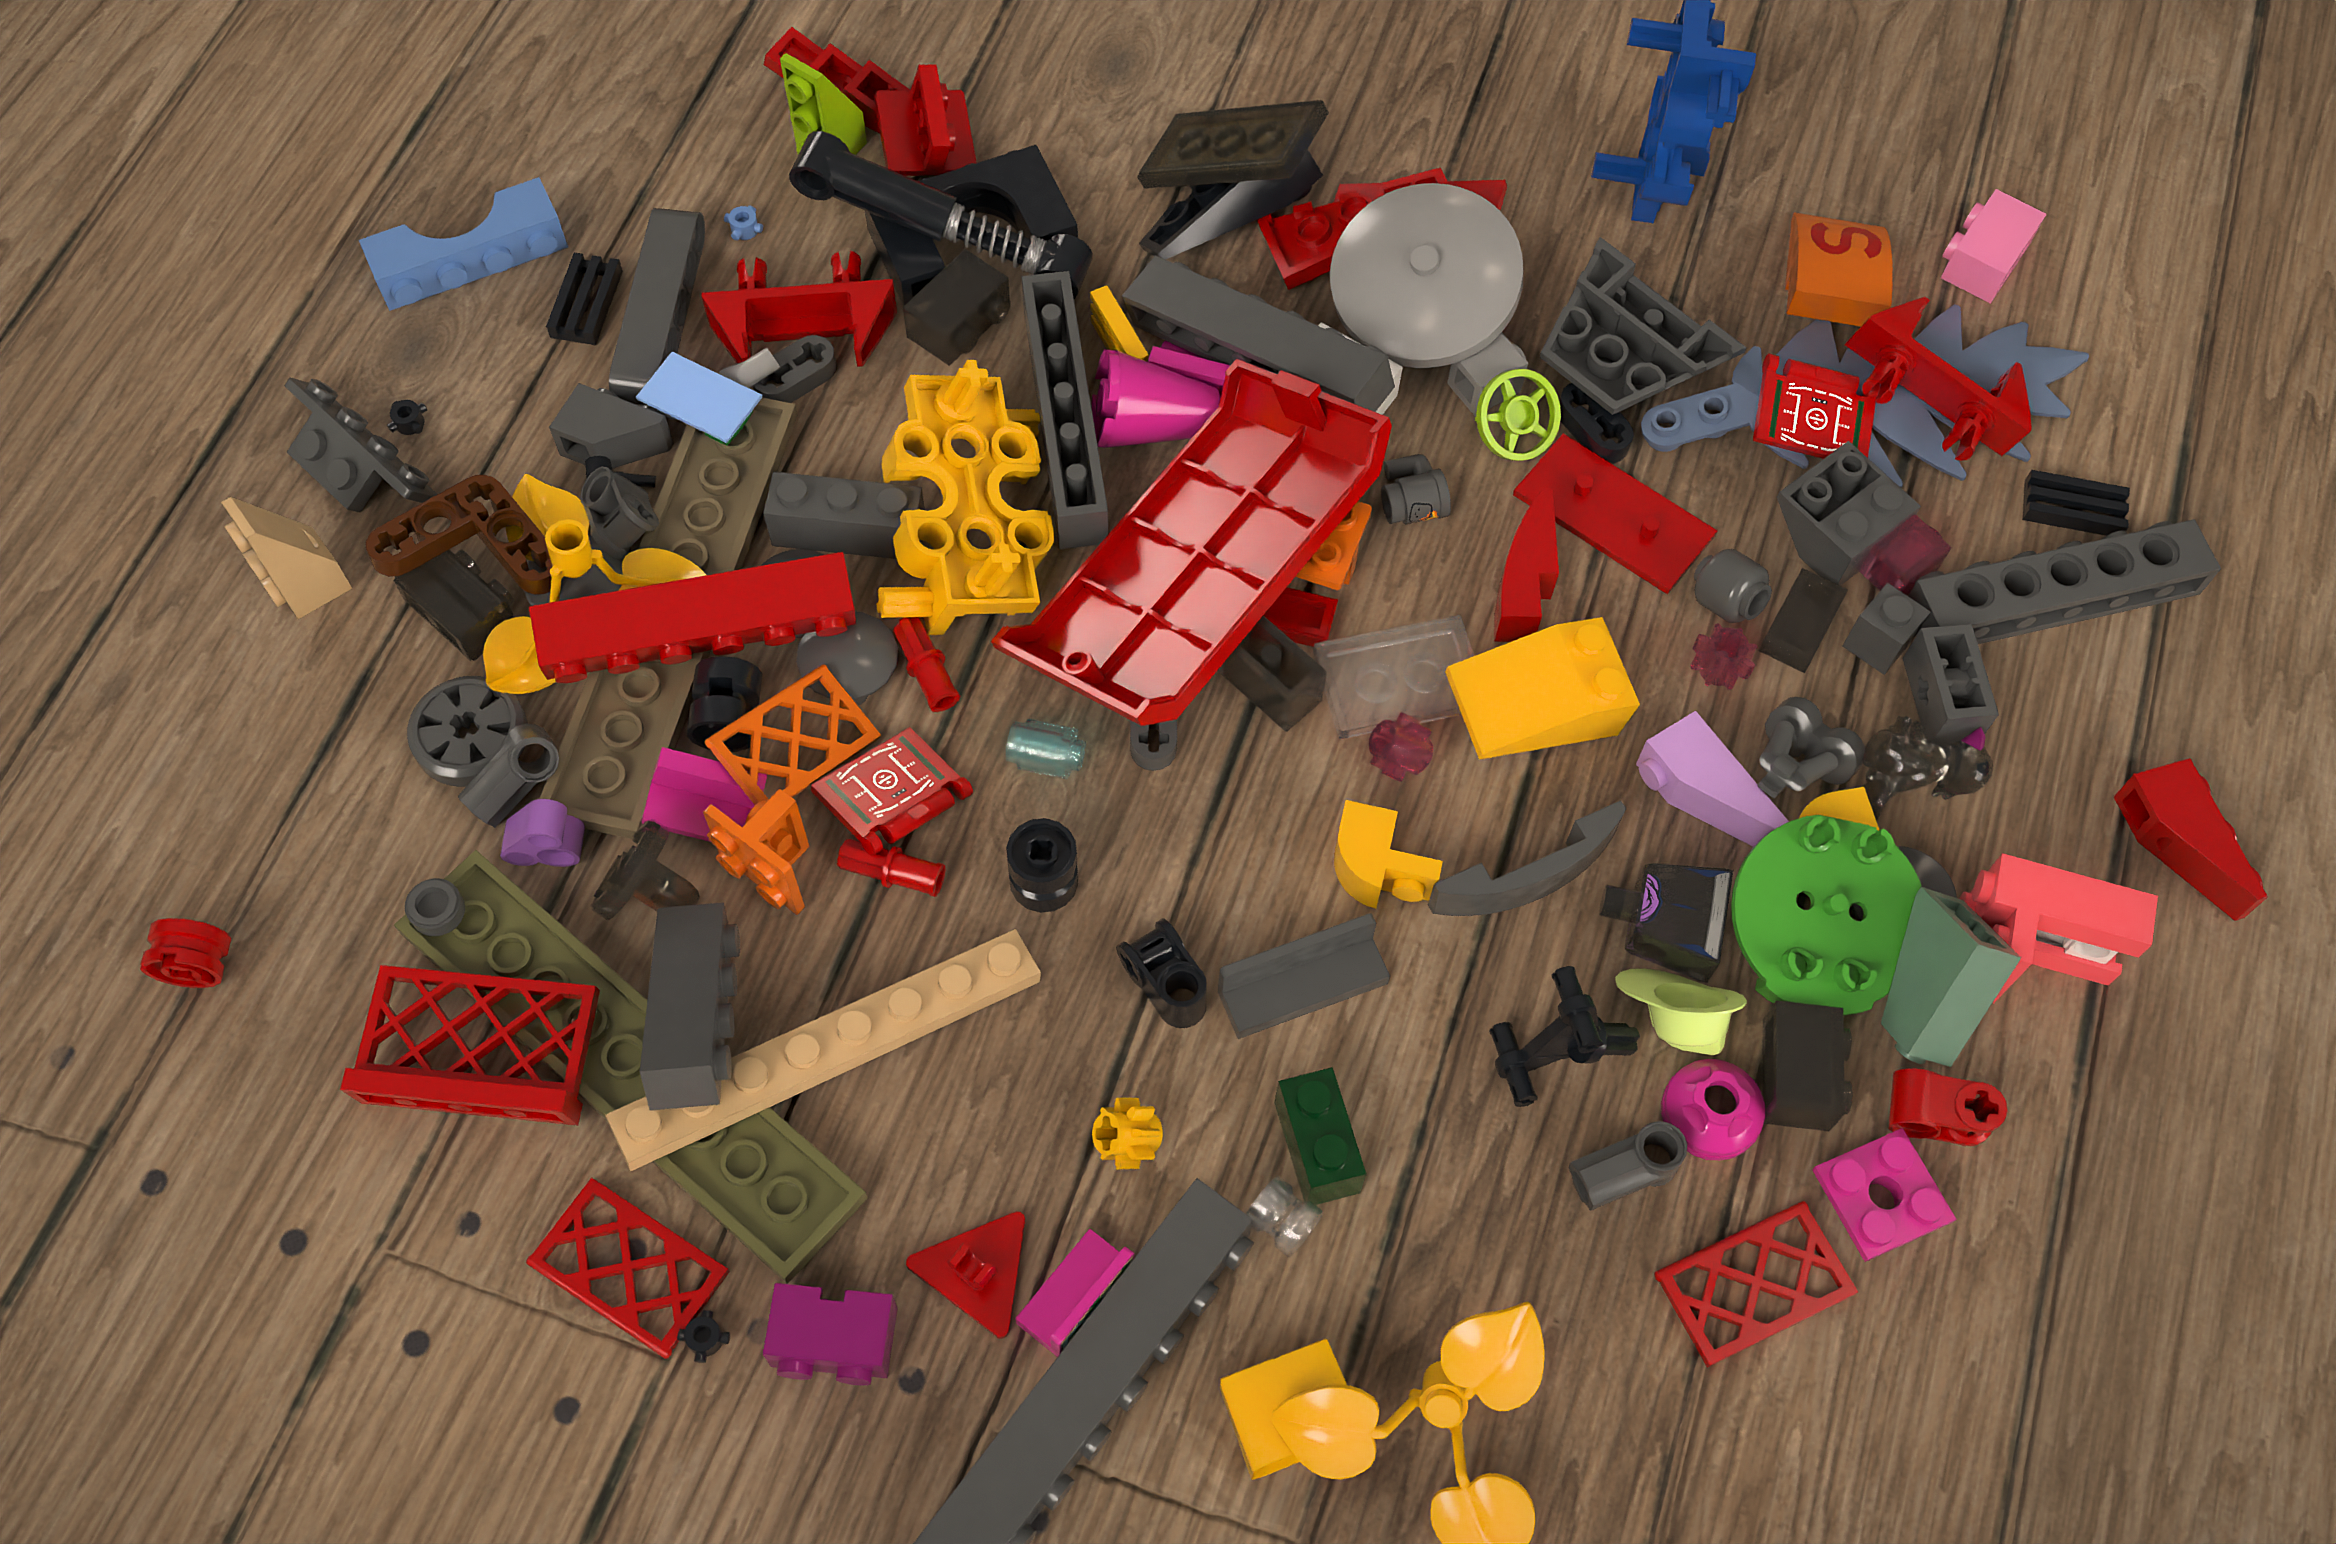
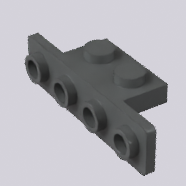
M291 377L288 379L284 386L312 414L287 450V453L347 510L361 513L383 479L408 500L423 503L437 495L427 485L430 481L427 475L416 467L403 463L396 456L399 451L392 443L380 436L373 435L366 429L368 422L363 416L350 408L343 407L336 401L338 394L335 390L316 379H311L309 383Z

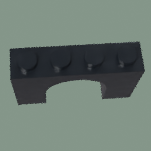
M1037 145L1013 150L1001 156L968 164L962 168L937 176L927 177L919 181L957 197V205H964V212L970 213L974 210L975 213L997 216L1013 226L1017 233L1022 230L1023 236L1030 239L1031 236L1035 235L1040 240H1047V242L1052 236L1057 234H1068L1078 238V225ZM865 211L868 232L890 279H893L894 288L904 310L907 311L949 297L946 267L933 239Z

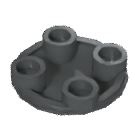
M855 612L856 624L847 626V631L828 637L817 636L816 632L805 633L798 644L796 663L801 677H804L822 664L826 665L857 705H861L866 701L868 695L875 693L889 681L899 662V650L892 631L880 619L863 612ZM819 680L809 686L815 693L830 698V693Z

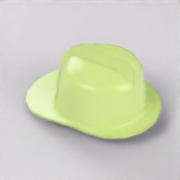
M1646 968L1628 969L1620 972L1615 977L1616 985L1620 990L1648 1004L1651 1023L1658 1037L1669 1045L1683 1051L1708 1055L1719 1054L1724 1048L1732 1012L1743 1009L1747 1004L1744 995L1735 991L1710 987L1665 971Z

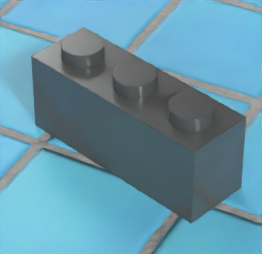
M773 472L764 509V517L772 546L897 559L893 536L901 524L900 515L903 511L925 510L922 487Z

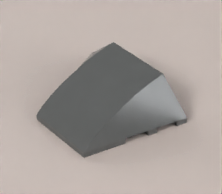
M1600 237L1585 270L1582 271L1577 280L1575 290L1560 313L1541 350L1540 358L1613 415L1745 353L1746 347L1710 319L1700 326L1634 276L1636 264Z

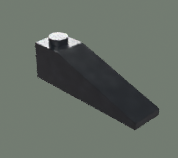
M1255 115L1244 125L1271 123V121ZM1305 146L1289 175L1190 182L1189 186L1192 189V193L1185 201L1172 204L1139 244L1144 251L1166 260L1303 199L1310 193L1312 185L1323 174Z

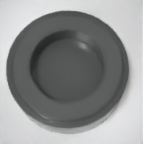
M433 878L420 882L409 892L405 901V913L409 921L420 933L428 936H440L451 932L460 924L465 914V902L458 889L451 882Z

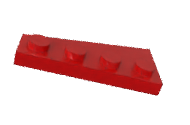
M1436 168L1383 182L1380 185L1379 191L1364 194L1353 190L1338 194L1339 201L1314 207L1311 201L1293 206V213L1276 218L1269 214L1257 219L1260 230L1287 289L1290 290L1330 271L1333 253L1342 232L1365 206L1388 192L1410 185L1427 183L1450 185L1442 169Z

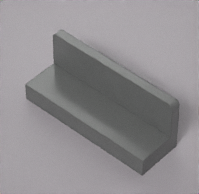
M1372 913L1220 968L1218 994L1237 1038L1241 1039L1387 985L1390 974L1373 940L1377 923Z

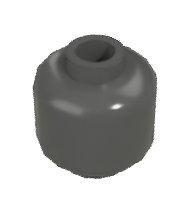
M1725 549L1714 556L1709 555L1699 563L1694 573L1696 601L1729 623L1754 619L1764 610L1771 598L1772 589L1769 586L1768 571L1736 549Z

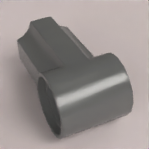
M526 723L513 728L504 740V747L458 795L459 800L484 823L496 828L536 783L550 778L558 768V751L549 734L544 728L536 724ZM536 743L545 746L542 756L536 761L528 763L518 760L519 752L526 745Z
M1662 1121L1649 1123L1634 1136L1570 1162L1568 1168L1573 1179V1185L1581 1201L1587 1205L1590 1211L1648 1186L1665 1185L1674 1178L1687 1155V1142L1682 1132L1674 1125ZM1650 1144L1661 1146L1669 1154L1671 1162L1666 1164L1654 1163L1646 1156L1643 1147Z

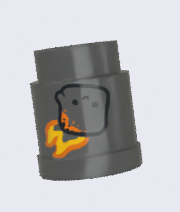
M1422 454L1384 461V471L1387 480L1396 479L1394 483L1381 487L1383 510L1389 524L1403 522V524L1407 525L1434 518L1449 517L1451 512L1450 493L1446 478L1441 469H1432L1428 459Z

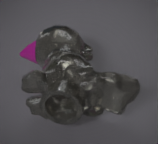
M1898 716L1896 722L1889 726L1888 729L1880 730L1874 734L1865 746L1866 750L1862 759L1863 764L1869 767L1865 779L1867 783L1862 787L1865 788L1876 822L1887 802L1894 796L1925 787L1932 782L1936 783L1931 793L1932 796L1942 795L1944 800L1956 795L1973 794L1985 787L1993 775V761L1984 747L1986 737L1982 728L1978 727L1960 741L1945 746H1938L1923 737L1925 728L1919 721L1915 720L1912 723V719L1908 716Z

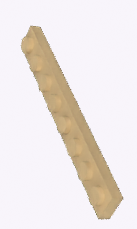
M1014 929L732 1057L731 1079L722 1080L720 1105L649 1110L645 1096L606 1114L607 1122L631 1172L1040 982L1041 972L1017 930Z

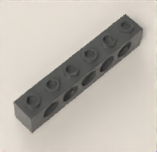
M2195 519L2174 524L2171 521H2163L2149 527L2147 530L2129 534L2126 531H2117L2105 536L2101 540L2084 544L2081 541H2072L2058 547L2056 550L2038 554L2035 551H2026L2014 556L2010 560L1990 564L1988 561H1981L1968 566L1964 570L1952 573L1931 572L1915 582L1908 597L1930 611L1921 628L1972 624L1977 643L1982 644L2200 595L2221 570V567Z

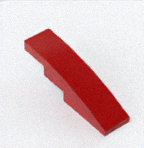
M792 26L765 54L763 65L782 78L780 58L785 53L822 73L863 112L864 125L880 133L874 100L876 92L878 90H910L871 60L862 67L830 43L823 50Z

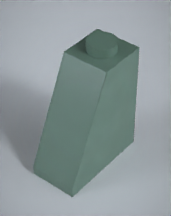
M1921 887L1914 899L1881 1020V1025L1897 1042L1895 1044L1896 1050L1907 1059L1918 1064H1925L1928 1060L1951 1067L2021 957L1963 900Z

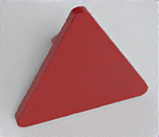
M1015 1211L909 1255L906 1260L907 1268L995 1337L1003 1339L1008 1336L1025 1228V1216L1023 1213Z

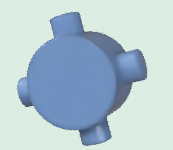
M739 206L730 213L725 214L724 222L730 224L731 237L734 240H748L763 231V224L757 222L756 209L753 206Z

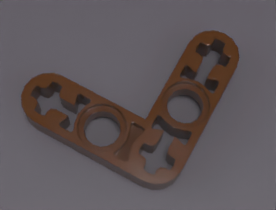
M474 475L466 478L377 527L369 534L366 540V550L374 569L382 575L392 577L412 571L477 534L521 589L534 595L546 594L551 590L552 578L550 569L552 564L545 536L503 485L494 477L488 475ZM479 496L485 500H491L494 513L489 516L483 504L478 500H473ZM444 517L451 521L449 528L443 532L429 533L424 530L425 524L433 518ZM508 526H516L524 531L522 536L513 542H502L496 539L497 533L502 528ZM415 532L419 543L415 544L413 537H409L408 534ZM393 546L394 549H400L401 551L398 554L392 555L390 552L384 551V549ZM530 552L535 563L541 568L546 567L547 570L540 574L535 569L529 570L525 556Z

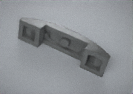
M1620 800L1575 820L1566 841L1568 847L1494 880L1490 878L1483 864L1479 863L1434 883L1428 902L1431 912L1447 916H1475L1497 913L1524 906L1559 890L1583 873L1601 855L1617 831L1626 807Z

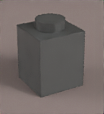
M1887 583L1860 614L1843 647L1885 675L1912 643L1930 611Z

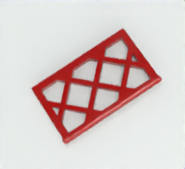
M592 1177L537 1249L526 1260L527 1265L664 1359L671 1356L673 1349L678 1344L679 1329H686L688 1323L699 1315L730 1272L721 1263ZM597 1196L616 1209L617 1222L585 1228L583 1212L594 1197ZM574 1225L575 1230L569 1231L571 1227ZM646 1229L664 1241L665 1254L632 1260L629 1230ZM619 1233L622 1263L589 1270L586 1239ZM576 1242L579 1272L564 1275L545 1262L558 1245ZM692 1260L711 1273L700 1289L680 1293L677 1262ZM667 1265L670 1296L637 1302L634 1272ZM624 1274L627 1305L611 1307L592 1294V1280ZM689 1303L683 1311L682 1304ZM672 1307L674 1324L662 1341L640 1327L639 1313Z
M1801 1201L1654 1273L1655 1279L1662 1286L1707 1368L1858 1293L1805 1201ZM1797 1218L1807 1234L1804 1250L1773 1240L1775 1228ZM1745 1242L1758 1246L1759 1251L1753 1275L1722 1265L1723 1253ZM1815 1249H1816L1817 1253L1819 1254V1256L1816 1255V1254H1814V1250H1815ZM1769 1250L1801 1261L1794 1290L1762 1279ZM1811 1265L1829 1271L1839 1289L1820 1298L1804 1294ZM1693 1267L1707 1271L1708 1274L1701 1301L1683 1295L1673 1277ZM1718 1275L1750 1286L1743 1315L1711 1305ZM1759 1290L1791 1301L1789 1313L1767 1324L1752 1319ZM1692 1310H1695V1311L1698 1312V1313H1697V1317H1695V1315L1693 1314ZM1707 1315L1739 1326L1737 1339L1714 1350L1704 1333Z

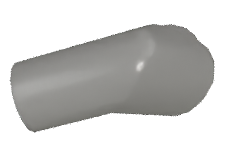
M766 347L744 362L722 369L719 374L750 388L778 370L780 366Z

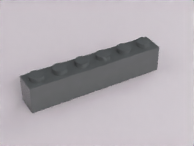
M1155 255L1122 295L1133 326L1207 360L1231 365L1236 359H1239L1275 374L1283 370L1319 384L1324 393L1374 412L1378 410L1395 388L1388 356L1377 347L1372 345L1363 346L1345 338L1343 334L1333 328L1324 329L1306 321L1294 311L1285 312L1267 304L1257 295H1246L1230 288L1220 279H1209L1197 274L1181 262L1172 263Z
M1069 271L1021 276L1024 317L1059 549L1099 545L1108 535V508Z

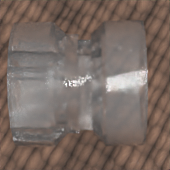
M1276 1176L1259 1194L1246 1215L1253 1219L1251 1228L1256 1232H1267L1274 1238L1275 1247L1289 1258L1312 1233L1322 1218L1324 1211L1311 1201L1302 1202L1293 1195L1292 1186L1280 1176Z

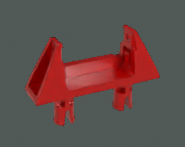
M850 251L848 268L845 270L842 267L839 252L832 255L833 283L767 288L766 262L756 257L753 275L748 276L743 258L737 263L738 290L703 292L701 297L710 328L737 364L744 362L752 356V341L764 340V342L799 340L812 335L827 338L854 334L857 367L864 366L897 314L893 279L861 281V258L856 252Z
M1926 297L1871 315L1844 344L1846 347L1875 366L1869 378L1865 380L1862 386L1864 395L1877 383H1880L1881 386L1875 403L1885 404L1891 401L1896 388L1900 384L1955 423L1949 435L1946 436L1942 443V448L1945 452L1955 442L1960 440L1955 460L1962 461L1971 458L1979 441L2000 456H2003L2032 430L2027 388L2020 363H2014L1998 379L1996 387L1992 388L1989 393L1913 339L1912 333L1922 316V311L1930 301Z

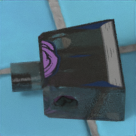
M1656 863L1647 864L1644 866L1634 890L1605 885L1599 916L1629 922L1625 942V950L1628 953L1697 981L1708 983L1720 964L1734 870Z

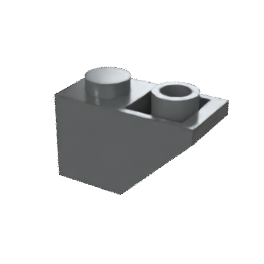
M580 383L577 384L549 426L560 456L584 465L585 460L589 457L604 456L610 459L612 468H616L668 452L674 444L666 417L657 409L646 404L639 406L625 401L607 389L599 388L596 390Z

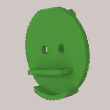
M1823 815L1806 816L1785 823L1769 832L1758 841L1745 857L1733 887L1731 902L1732 922L1738 945L1748 964L1759 977L1756 980L1755 990L1768 1001L1785 1010L1803 1016L1836 1018L1868 1011L1873 1008V1002L1889 994L1914 899L1922 886L1913 866L1903 852L1894 844L1892 835L1886 829L1878 831L1876 830L1877 827ZM1799 893H1805L1809 896L1811 905L1808 910H1803L1797 905L1796 898ZM1852 904L1859 905L1863 910V918L1860 921L1854 920L1849 914V908Z

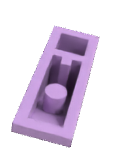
M1696 711L1646 740L1636 765L1639 767L1640 775L1645 784L1654 791L1658 790L1670 805L1753 847L1769 832L1789 822Z

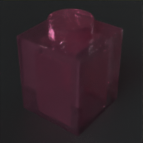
M1914 514L1873 546L1859 572L1879 591L1889 583L1905 595H1908L1919 578L1928 573L1938 571L1952 547L1943 540L1937 530L1929 527Z

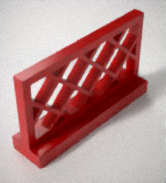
M380 965L355 1067L345 1068L340 1090L361 1104L578 1126L583 1103L577 1098L600 990L594 985ZM394 981L414 983L423 997L396 1015L389 1005ZM426 985H437V987L429 991ZM456 988H468L477 1002L450 1021L438 1004V1001ZM479 990H488L491 992L483 997ZM509 993L523 994L531 1008L504 1026L491 1007ZM533 995H540L546 997L537 1002ZM564 998L581 999L578 1018L558 1032L545 1012ZM431 1007L444 1026L417 1045L404 1026ZM485 1012L498 1032L471 1051L458 1031ZM387 1016L390 1021L384 1024L385 1017ZM539 1017L553 1037L525 1056L512 1036ZM397 1031L410 1051L391 1065L374 1064L378 1045ZM451 1036L464 1054V1057L444 1071L434 1070L424 1055ZM573 1037L572 1047L570 1048L566 1041ZM506 1042L519 1062L500 1076L488 1075L479 1063V1060ZM560 1047L569 1059L564 1083L542 1080L533 1066ZM418 1061L422 1068H413L409 1066ZM472 1066L477 1074L463 1072ZM524 1072H527L531 1079H523L518 1077L522 1075Z

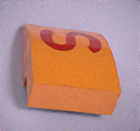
M1794 212L1791 221L1785 289L1788 290L1786 314L1861 327L1871 315L1891 308L1893 287L1892 250L1889 234L1885 227Z

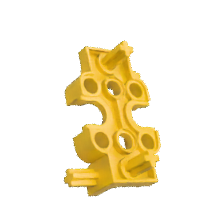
M967 360L963 368H959L955 376L910 375L904 385L908 420L898 426L882 456L881 466L884 483H889L890 481L917 480L921 476L927 477L940 488L943 495V503L935 510L903 511L900 515L901 524L893 536L898 564L911 576L926 580L923 587H880L877 591L879 599L876 604L877 612L881 613V618L924 617L925 628L929 635H944L955 617L964 616L965 614L1007 613V615H1015L1016 613H1033L1040 604L1035 569L1054 543L1051 515H1048V511H1021L1010 507L1001 497L999 483L1003 481L1026 484L1030 477H1036L1040 472L1039 463L1041 458L1036 440L1039 435V413H1035V409H1006L1001 378L988 377L987 369L978 368L976 360ZM954 439L968 441L975 449V456L972 458L959 456L953 450L951 441ZM906 450L915 453L918 457L910 455ZM1003 452L1009 454L1012 458L1004 455ZM970 529L982 530L989 536L991 547L988 549H978L972 546L966 536L967 531ZM919 540L928 542L934 550L923 546ZM1016 540H1020L1023 543H1025L1029 549L1021 546Z

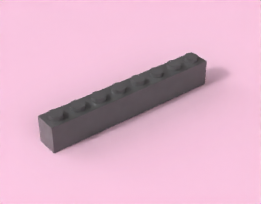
M1196 1178L913 1544H1030L1037 1532L1030 1525L1044 1506L1053 1511L1062 1502L1075 1482L1069 1476V1473L1081 1457L1084 1456L1091 1461L1098 1454L1112 1433L1106 1427V1424L1118 1408L1121 1407L1128 1412L1135 1405L1148 1385V1382L1142 1377L1152 1363L1157 1359L1164 1364L1172 1356L1184 1337V1334L1178 1331L1186 1318L1191 1312L1200 1317L1219 1291V1288L1213 1283L1226 1266L1233 1271L1236 1270L1245 1259L1254 1244L1248 1238L1253 1219Z

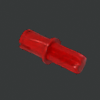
M919 617L901 618L899 623L894 626L893 631L908 661L906 666L908 675L916 677L932 712H941L953 707L959 701L960 695L943 665L945 662L944 653L935 648Z
M852 839L844 841L839 849L837 865L840 869L881 880L883 887L890 888L895 884L927 893L933 897L939 894L946 871L944 864L902 854V849L893 846L891 850L883 848L875 855H869L861 842Z

